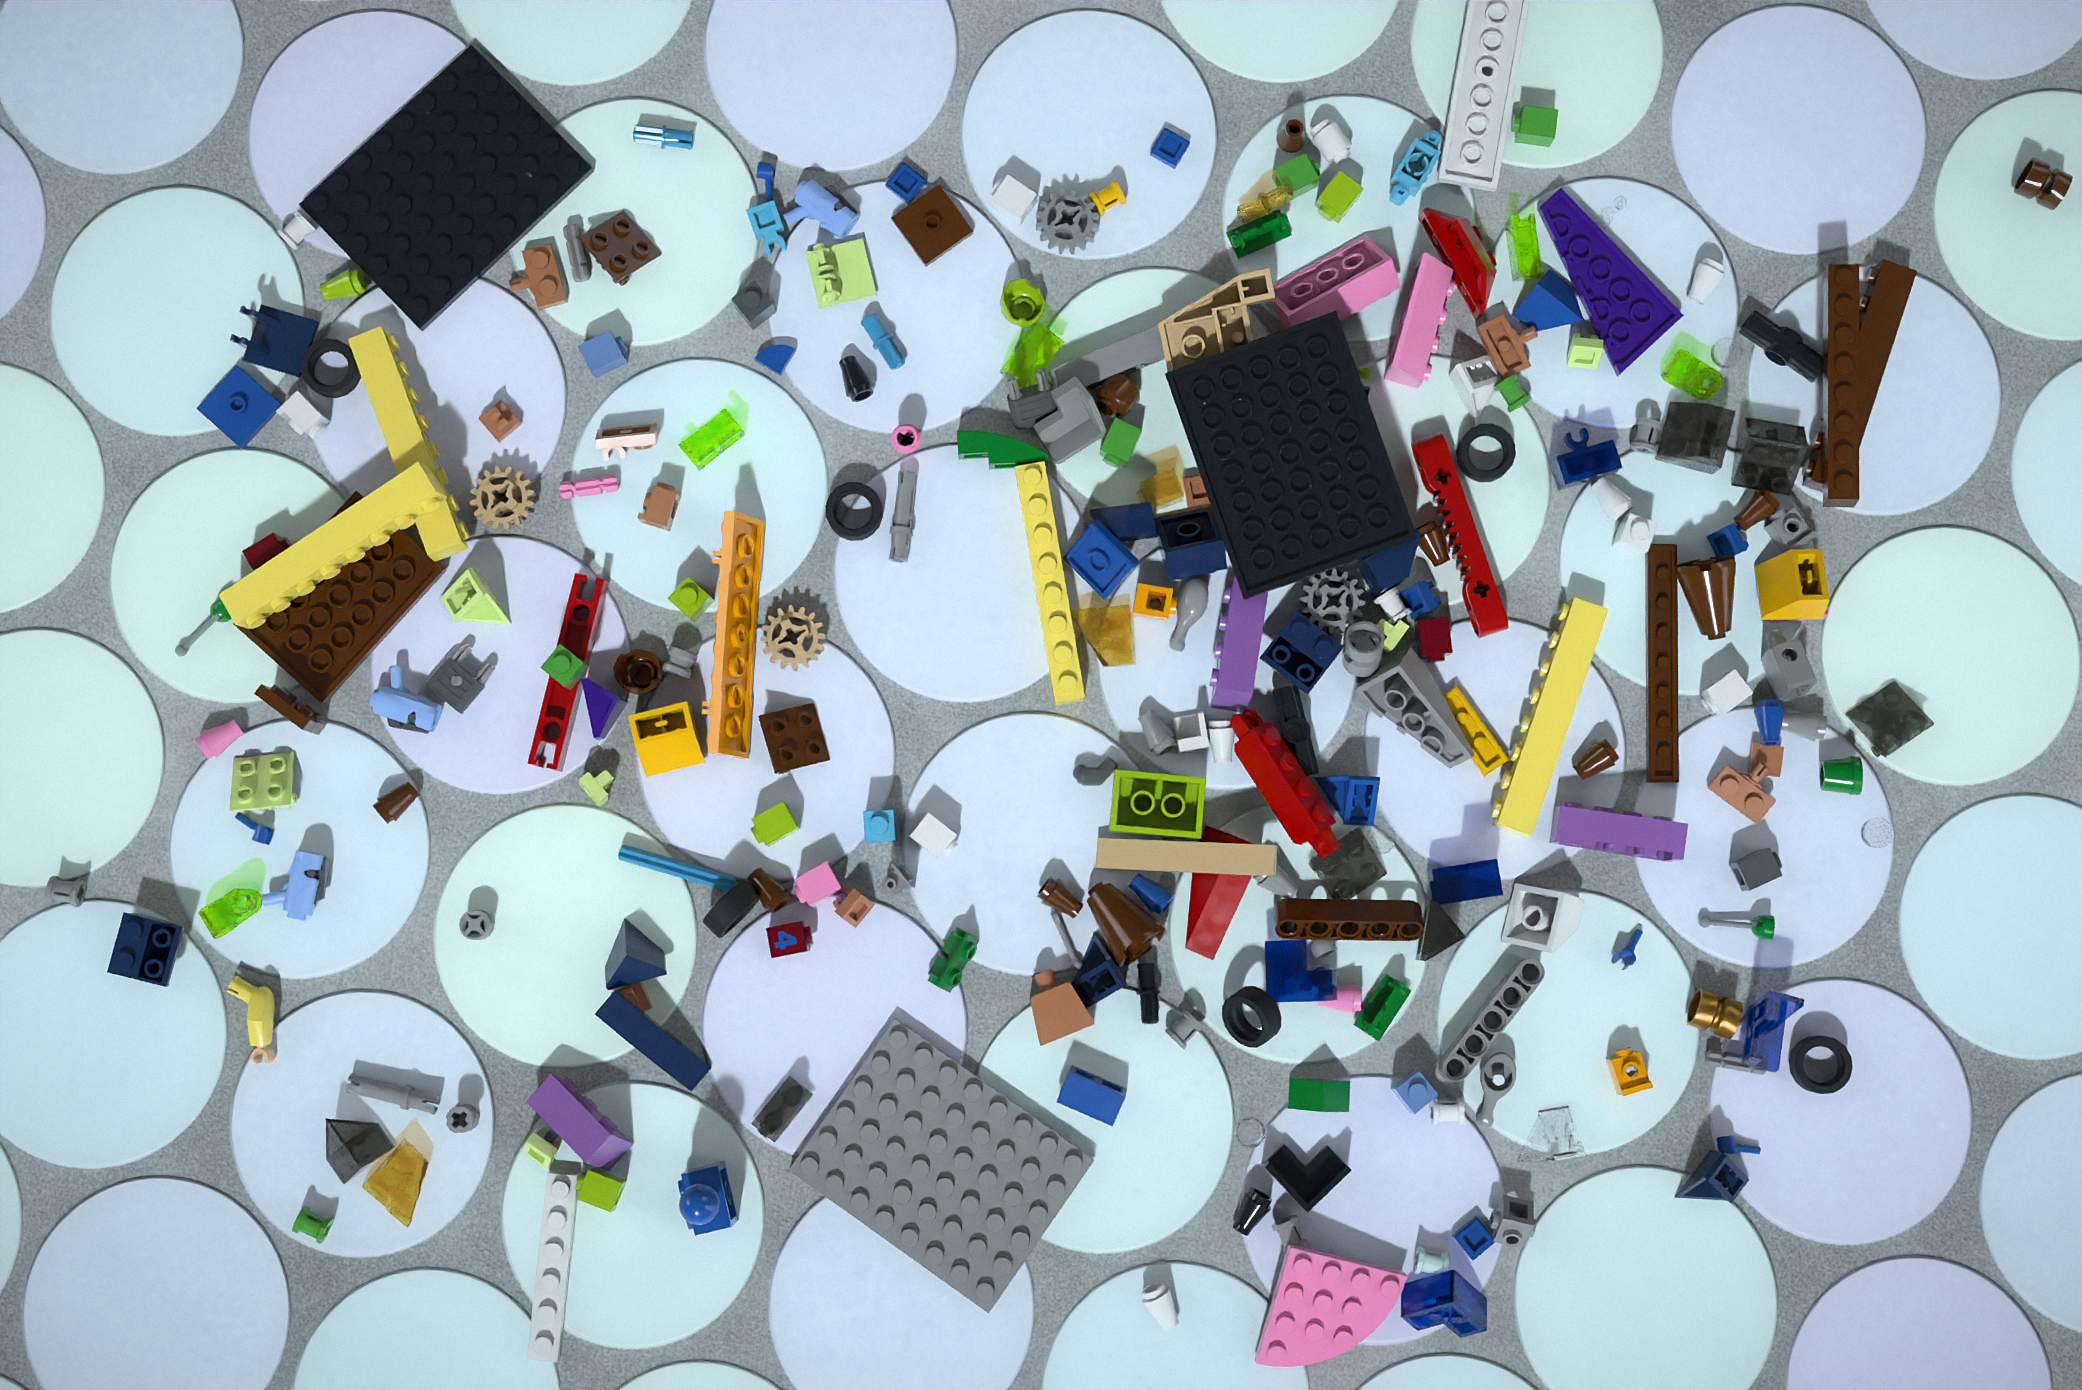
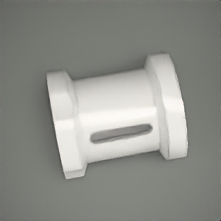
M298 211L294 214L295 218L285 228L276 231L295 251L298 249V244L310 232L314 234L317 231Z
M1397 587L1392 588L1373 601L1375 605L1381 606L1389 619L1388 623L1391 625L1412 612L1410 608L1405 607L1399 598Z
M1457 1097L1456 1100H1438L1434 1098L1430 1102L1429 1112L1432 1125H1437L1438 1122L1464 1124L1465 1107L1463 1098Z

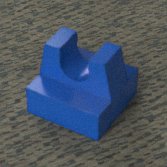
M1732 523L1706 536L1716 556H1736L1748 550L1749 544L1747 541H1743L1739 533L1741 530L1739 525Z
M1420 581L1400 592L1406 608L1412 610L1410 613L1412 620L1437 608L1442 603L1440 597L1434 599L1430 590L1434 587L1432 581Z

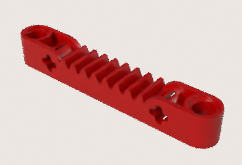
M1440 432L1412 441V453L1422 483L1427 492L1436 496L1433 499V503L1442 504L1436 511L1437 514L1446 515L1440 522L1441 525L1450 527L1444 535L1445 537L1454 538L1448 544L1449 548H1457L1458 550L1452 558L1461 559L1462 561L1456 567V570L1465 571V574L1460 578V581L1466 582L1462 589V598L1476 636L1482 638L1508 629L1507 615L1443 434ZM1437 474L1440 477L1445 476L1446 481L1443 484L1441 481L1434 480ZM1476 587L1479 589L1484 588L1485 593L1483 595L1474 594L1473 590Z

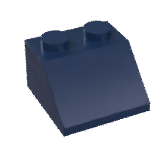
M1211 506L1154 518L1161 557L1168 581L1227 569L1224 542Z

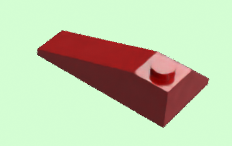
M1207 825L1199 842L1253 844ZM1192 873L1186 949L1214 960L1252 875Z

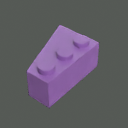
M550 1074L526 1102L585 1163L610 1171L634 1143L608 1117L603 1116L597 1110V1105L587 1096H582L576 1091L578 1086L565 1075L563 1078Z

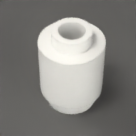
M1327 118L1311 130L1310 134L1313 136V143L1328 163L1335 161L1339 164L1350 156L1351 152L1349 149L1352 147V143L1336 122L1332 123Z

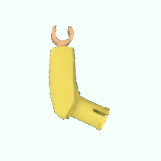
M235 976L228 985L227 993L248 1004L247 1025L250 1046H257V1049L251 1053V1060L256 1064L261 1063L263 1053L265 1064L273 1063L276 1057L275 1051L271 1047H266V1045L272 1042L275 1011L274 994L267 986L257 987L242 977Z

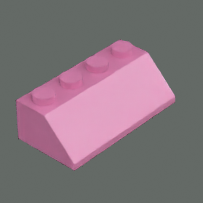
M1363 235L1273 285L1276 300L1269 301L1284 329L1335 310L1341 321L1353 313L1363 310L1366 306L1380 298L1387 297L1391 292L1400 288L1401 285L1392 258L1367 235Z
M1423 252L1414 269L1384 376L1385 380L1417 389L1422 381L1427 382L1432 369V364H1428L1430 353H1436L1440 336H1436L1438 325L1443 326L1448 309L1443 307L1446 297L1451 298L1456 282L1451 280L1453 269L1428 253Z

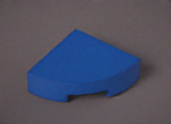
M773 345L762 350L756 356L755 361L781 376L794 356L796 349L787 345Z

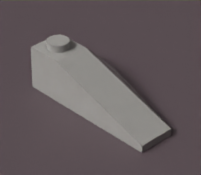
M1412 647L1388 659L1375 674L1368 676L1355 688L1373 713L1380 718L1385 716L1398 726L1396 730L1403 735L1407 732L1420 742L1422 749L1449 769L1474 756L1467 739L1430 670Z

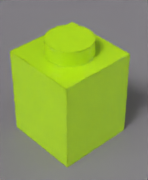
M1340 170L1318 197L1315 206L1318 208L1319 214L1326 220H1334L1339 223L1358 200L1363 187Z
M688 576L667 598L694 623L714 602L711 596Z
M784 801L751 819L755 826L750 829L759 844L764 842L768 847L800 830Z
M591 1168L587 1173L582 1172L577 1181L575 1190H578L579 1193L576 1199L611 1213L616 1210L627 1180L599 1169Z

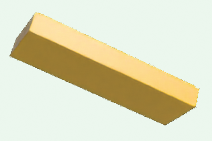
M1458 686L1445 693L1443 697L1474 753V756L1470 759L1482 776L1485 777L1508 761L1509 758Z

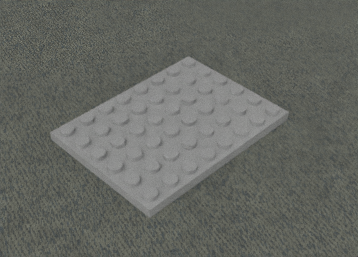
M895 1018L794 1161L789 1171L989 1314L1092 1165L1094 1159Z

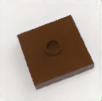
M939 184L891 217V221L925 267L974 234L972 228Z

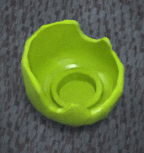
M1024 278L1011 280L1002 291L1000 299L1001 313L1005 319L1020 327L1034 325L1043 316L1045 301L1040 288L1030 285L1027 279Z

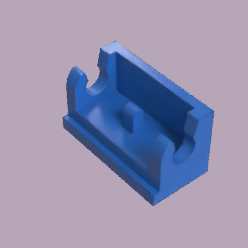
M1071 1065L1056 1102L1113 1127L1126 1097L1127 1089Z

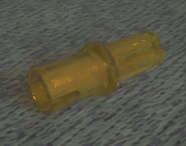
M1283 184L1267 193L1260 192L1257 198L1237 207L1239 218L1245 215L1241 221L1246 224L1263 214H1272L1273 209L1294 198L1293 189L1291 186Z

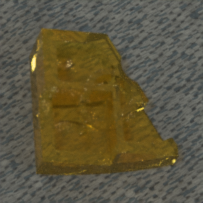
M1129 605L1070 610L1072 619L1084 634L1088 644L1095 651L1103 667L1136 665Z
M404 1139L362 1184V1188L384 1205L387 1212L404 1226L408 1227L412 1222L415 1204L419 1198L420 1187L429 1163L413 1145Z

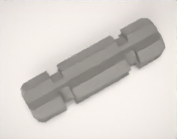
M577 224L566 225L563 227L564 238L567 240L566 247L570 265L573 267L571 269L575 282H585L590 279V274L587 266H585L587 260L584 246L578 239L581 236L580 228Z
M1708 1049L1705 1057V1063L1710 1066L1720 1067L1721 1065L1722 1068L1743 1072L1750 1070V1073L1760 1075L1765 1074L1767 1069V1060L1764 1058L1752 1057L1751 1059L1747 1055L1725 1051L1722 1053V1051Z

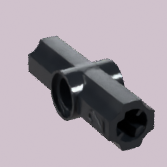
M1756 310L1751 313L1741 326L1739 333L1764 350L1765 356L1775 364L1790 367L1811 383L1823 372V356L1804 344L1801 335L1793 329L1778 326Z
M1293 685L1271 691L1281 727V738L1297 759L1306 776L1319 773L1310 737V726L1306 721L1298 688ZM1297 724L1302 728L1303 736L1301 739L1295 740L1289 736V725Z

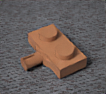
M551 244L521 251L526 266L525 277L508 280L511 293L529 288L535 297L538 310L567 303Z
M1504 314L1477 326L1475 330L1502 381L1513 374H1518L1530 368L1531 364L1524 353L1523 344L1538 337L1537 331L1534 332V326L1517 333L1510 327Z
M1760 761L1749 775L1737 771L1726 763L1708 784L1709 790L1755 824L1759 823L1776 802V799L1763 790L1759 783L1770 770L1768 766H1764V763Z

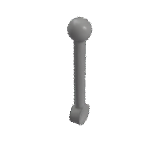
M1055 910L1050 914L1071 958V968L1079 970L1082 967V961L1076 957Z

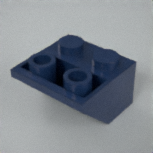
M1418 530L1415 531L1417 535L1416 540L1362 558L1363 562L1357 569L1374 599L1401 585L1409 577L1421 536Z
M1296 610L1259 659L1308 695L1344 646Z
M123 912L107 973L168 987L185 927L138 913Z

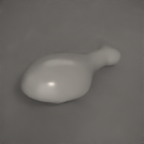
M1193 579L1187 582L1177 597L1178 624L1175 635L1169 643L1170 648L1180 652L1184 650L1185 638L1189 628L1202 617L1207 608L1208 588L1201 579Z
M1497 1052L1491 1055L1481 1069L1480 1082L1485 1099L1482 1111L1476 1117V1121L1480 1125L1492 1126L1494 1122L1493 1111L1497 1101L1505 1096L1515 1084L1517 1075L1516 1065L1513 1058L1505 1052Z

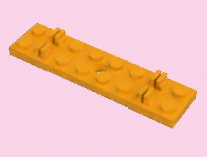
M724 511V521L721 525L723 535L722 548H720V551H713V556L719 557V559H712V564L720 566V580L717 584L718 609L715 614L716 638L713 644L714 667L711 673L712 696L709 702L702 701V706L711 709H702V714L710 717L709 732L706 738L708 753L749 759L753 706L752 687L765 521L737 511Z

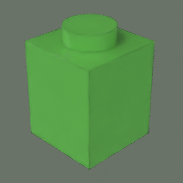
M1523 105L1519 113L1514 114L1512 119L1511 132H1516L1514 142L1550 147L1556 135L1558 109Z
M1304 153L1275 168L1272 179L1285 203L1316 188L1321 173L1317 163L1313 159L1309 160L1307 154Z
M1115 417L1100 448L1099 455L1104 457L1103 461L1116 468H1119L1120 465L1126 467L1141 437L1142 429Z
M559 644L540 668L561 685L571 690L589 666L567 648Z

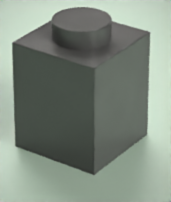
M755 281L731 298L736 310L753 330L776 313L773 303Z
M1770 848L1760 849L1729 863L1741 891H1750L1783 876L1780 870L1782 868L1781 860L1776 852H1772Z

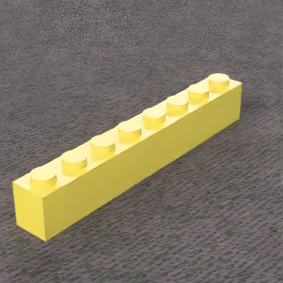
M380 326L349 338L350 347L397 474H400L416 462H420L431 468L447 496L446 499L440 502V506L429 513H423L415 518V523L427 555L436 562L469 549L465 540L470 538L468 530L463 521H458L455 513L459 511L458 503L453 494H448L445 486L449 484L448 476L444 468H439L435 458L439 457V452L434 441H429L425 431L429 430V426L423 413L419 414L416 404L419 403V399L413 386L409 387L406 378L410 375L404 361L398 360L395 351L400 350L394 334H388Z
M1045 461L1015 466L1054 704L1056 706L1084 701L1085 694Z
M416 462L218 595L235 625L247 629L257 628L265 623V618L269 615L288 608L291 605L290 602L298 596H304L312 592L316 588L315 585L322 580L333 578L339 574L340 568L346 564L362 559L365 556V552L373 546H380L390 539V535L397 530L406 529L413 525L415 518L421 514L437 509L440 506V502L446 499L447 496L431 468Z
M1576 597L1569 600L1568 604H1562L1558 614V620H1561L1559 630H1554L1548 647L1552 648L1549 659L1543 660L1539 670V676H1542L1539 688L1534 687L1531 693L1529 704L1533 706L1530 715L1524 716L1519 732L1523 733L1520 744L1515 743L1510 755V760L1514 761L1511 771L1505 772L1500 788L1504 789L1501 800L1495 801L1490 816L1494 818L1493 826L1524 837L1532 836L1609 609Z

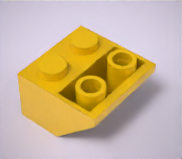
M1791 549L1755 566L1754 573L1761 620L1823 618L1830 599L1822 549Z
M688 701L628 716L634 745L646 777L706 763L692 704Z

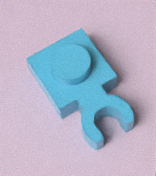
M774 200L746 209L756 239L765 237L763 242L765 254L768 257L772 256L770 246L773 243H778L782 251L785 252L787 250L785 241L781 236L777 235V233L784 231V227Z

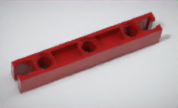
M575 573L557 646L561 644L589 666L609 583L604 579L596 578L595 583L597 587L592 601L589 602L582 599L584 583L587 584L588 578L586 575ZM588 607L590 610L589 618L583 622L577 621L576 614L578 610ZM588 669L571 690L561 685L549 675L528 764L544 768L545 763L540 762L545 745L549 743L556 747L553 764L547 763L546 768L559 772L563 771L583 691L581 679L586 678ZM558 723L561 728L560 735L555 739H550L547 730L552 724Z

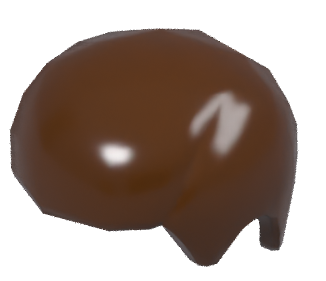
M637 648L628 654L619 655L613 667L616 681L624 690L632 694H645L652 691L659 685L663 676L660 660L652 652Z

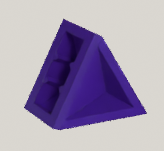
M584 678L581 680L593 737L597 740H603L628 703L590 679Z

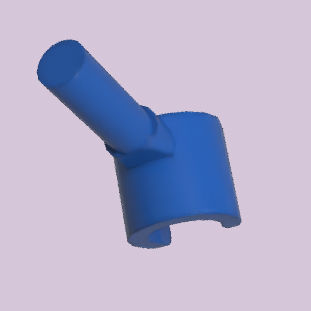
M759 162L756 177L765 179L766 202L773 200L772 185L775 169L770 163Z
M240 812L236 814L235 818L250 829L255 830L252 837L253 841L267 845L270 844L273 829L253 822Z
M1636 929L1626 947L1612 956V964L1622 958L1624 961L1623 971L1636 962L1634 950L1643 931Z
M1735 1136L1716 1138L1718 1151L1722 1153L1736 1154L1743 1152L1760 1154L1761 1148L1758 1146L1736 1145Z

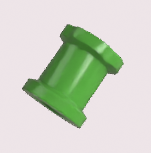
M1517 373L1509 376L1494 387L1495 391H1499L1508 404L1507 410L1509 413L1532 399L1531 395H1526L1519 384Z
M304 1206L294 1222L292 1232L305 1233L316 1238V1242L321 1244L327 1237L334 1219L331 1217L325 1219L310 1212V1208Z

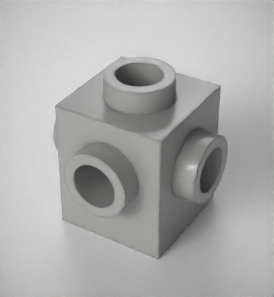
M1503 1195L1498 1209L1492 1210L1490 1215L1489 1228L1493 1229V1242L1524 1248L1528 1237H1533L1536 1229L1534 1202Z

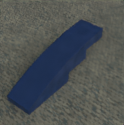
M614 990L595 1013L598 1018L690 1091L698 1085L711 1069L707 1063L666 1028H662L617 990Z

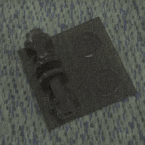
M1895 681L1846 713V716L1874 745L1871 747V751L1876 757L1881 755L1887 757L1934 725V722Z
M1360 827L1349 831V834L1338 840L1340 848L1333 854L1323 859L1319 855L1313 856L1308 863L1313 872L1317 873L1332 899H1351L1387 874Z

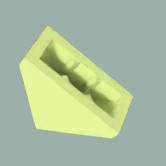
M473 568L467 569L440 597L455 623L468 621L511 624L483 576Z

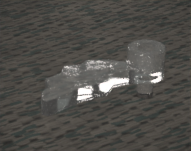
M1617 196L1614 199V206L1602 209L1600 214L1595 217L1596 224L1604 233L1612 224L1613 216L1626 207L1627 199L1624 196Z

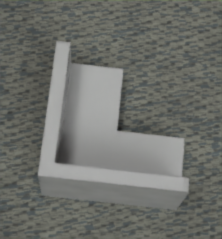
M1076 376L1051 391L1058 410L1033 425L1041 444L1056 464L1063 463L1108 434L1093 397Z

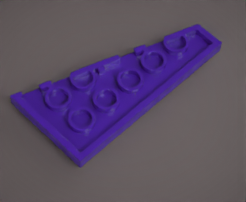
M1560 188L1537 211L1599 340H1603L1605 353L1618 377L1684 315L1574 200Z

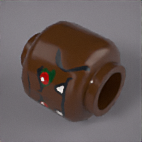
M1120 373L1107 378L1096 391V404L1099 410L1110 418L1127 415L1140 400L1137 381L1128 374L1122 375Z

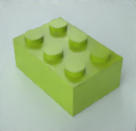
M1115 769L1109 832L1200 840L1206 778Z

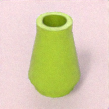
M349 268L329 281L321 283L320 290L324 299L328 301L331 299L362 296V293L368 290V284L361 269L354 270Z

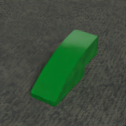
M957 431L959 460L988 458L989 470L1010 469L1019 465L1045 461V466H1048V454L1015 438L983 431Z

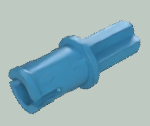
M635 125L633 140L636 143L661 145V149H665V146L692 149L693 130L667 128V125H663V128Z
M872 313L861 321V325L873 341V348L875 350L878 349L891 370L899 369L905 364V359L893 341V334L887 332L877 313Z

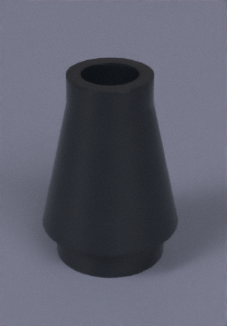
M851 355L839 361L846 396L850 397L853 402H860L869 398L874 393L872 389L874 384L857 362L856 357Z
M1253 1187L1248 1193L1245 1192L1233 1228L1241 1234L1249 1236L1252 1229L1271 1210L1270 1204L1272 1199L1264 1192Z

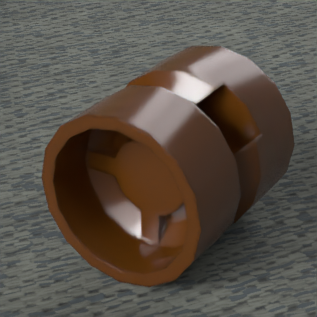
M2034 157L2021 172L2015 184L2014 193L2027 199L2036 197L2037 204L2054 210L2065 197L2072 183L2073 176L2058 168L2051 171L2048 163ZM2047 179H2050L2045 189L2042 191L2041 189L2045 185Z

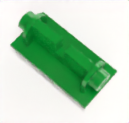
M1280 209L1226 232L1238 259L1292 236L1287 226L1289 224L1288 217L1285 213L1282 214Z
M958 927L955 932L951 931L941 949L950 954L948 960L939 955L937 956L928 972L930 975L928 981L950 993L961 981L965 965L976 954L979 939Z
M1385 974L1353 1025L1377 1041H1380L1412 990L1399 980Z

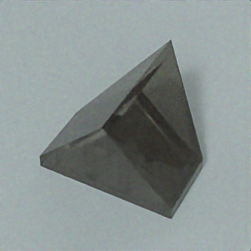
M1428 900L1425 903L1423 914L1425 932L1419 939L1415 960L1427 961L1466 938L1437 901Z
M326 1118V1160L343 1184L349 1182L395 1148L379 1123Z

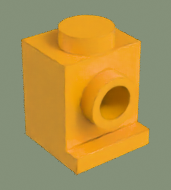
M1138 583L1132 616L1168 621L1169 615L1175 616L1178 598L1172 597L1173 589ZM1157 599L1161 606L1159 609H1152L1149 602Z
M1631 1047L1614 1051L1615 1057L1606 1059L1617 1095L1626 1096L1653 1088L1640 1051H1632ZM1629 1065H1633L1635 1074L1629 1077L1626 1074V1068Z

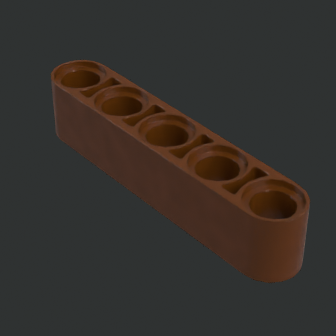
M1287 898L1277 901L1273 907L1275 932L1283 939L1415 941L1420 939L1425 932L1421 906L1419 903L1411 900Z

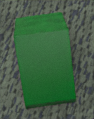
M1289 1078L1288 1109L1317 1112H1349L1350 1081Z

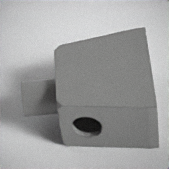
M1782 628L1766 633L1765 636L1769 649L1761 657V661L1773 700H1778L1782 703L1804 697L1817 683V679L1799 640L1787 642Z

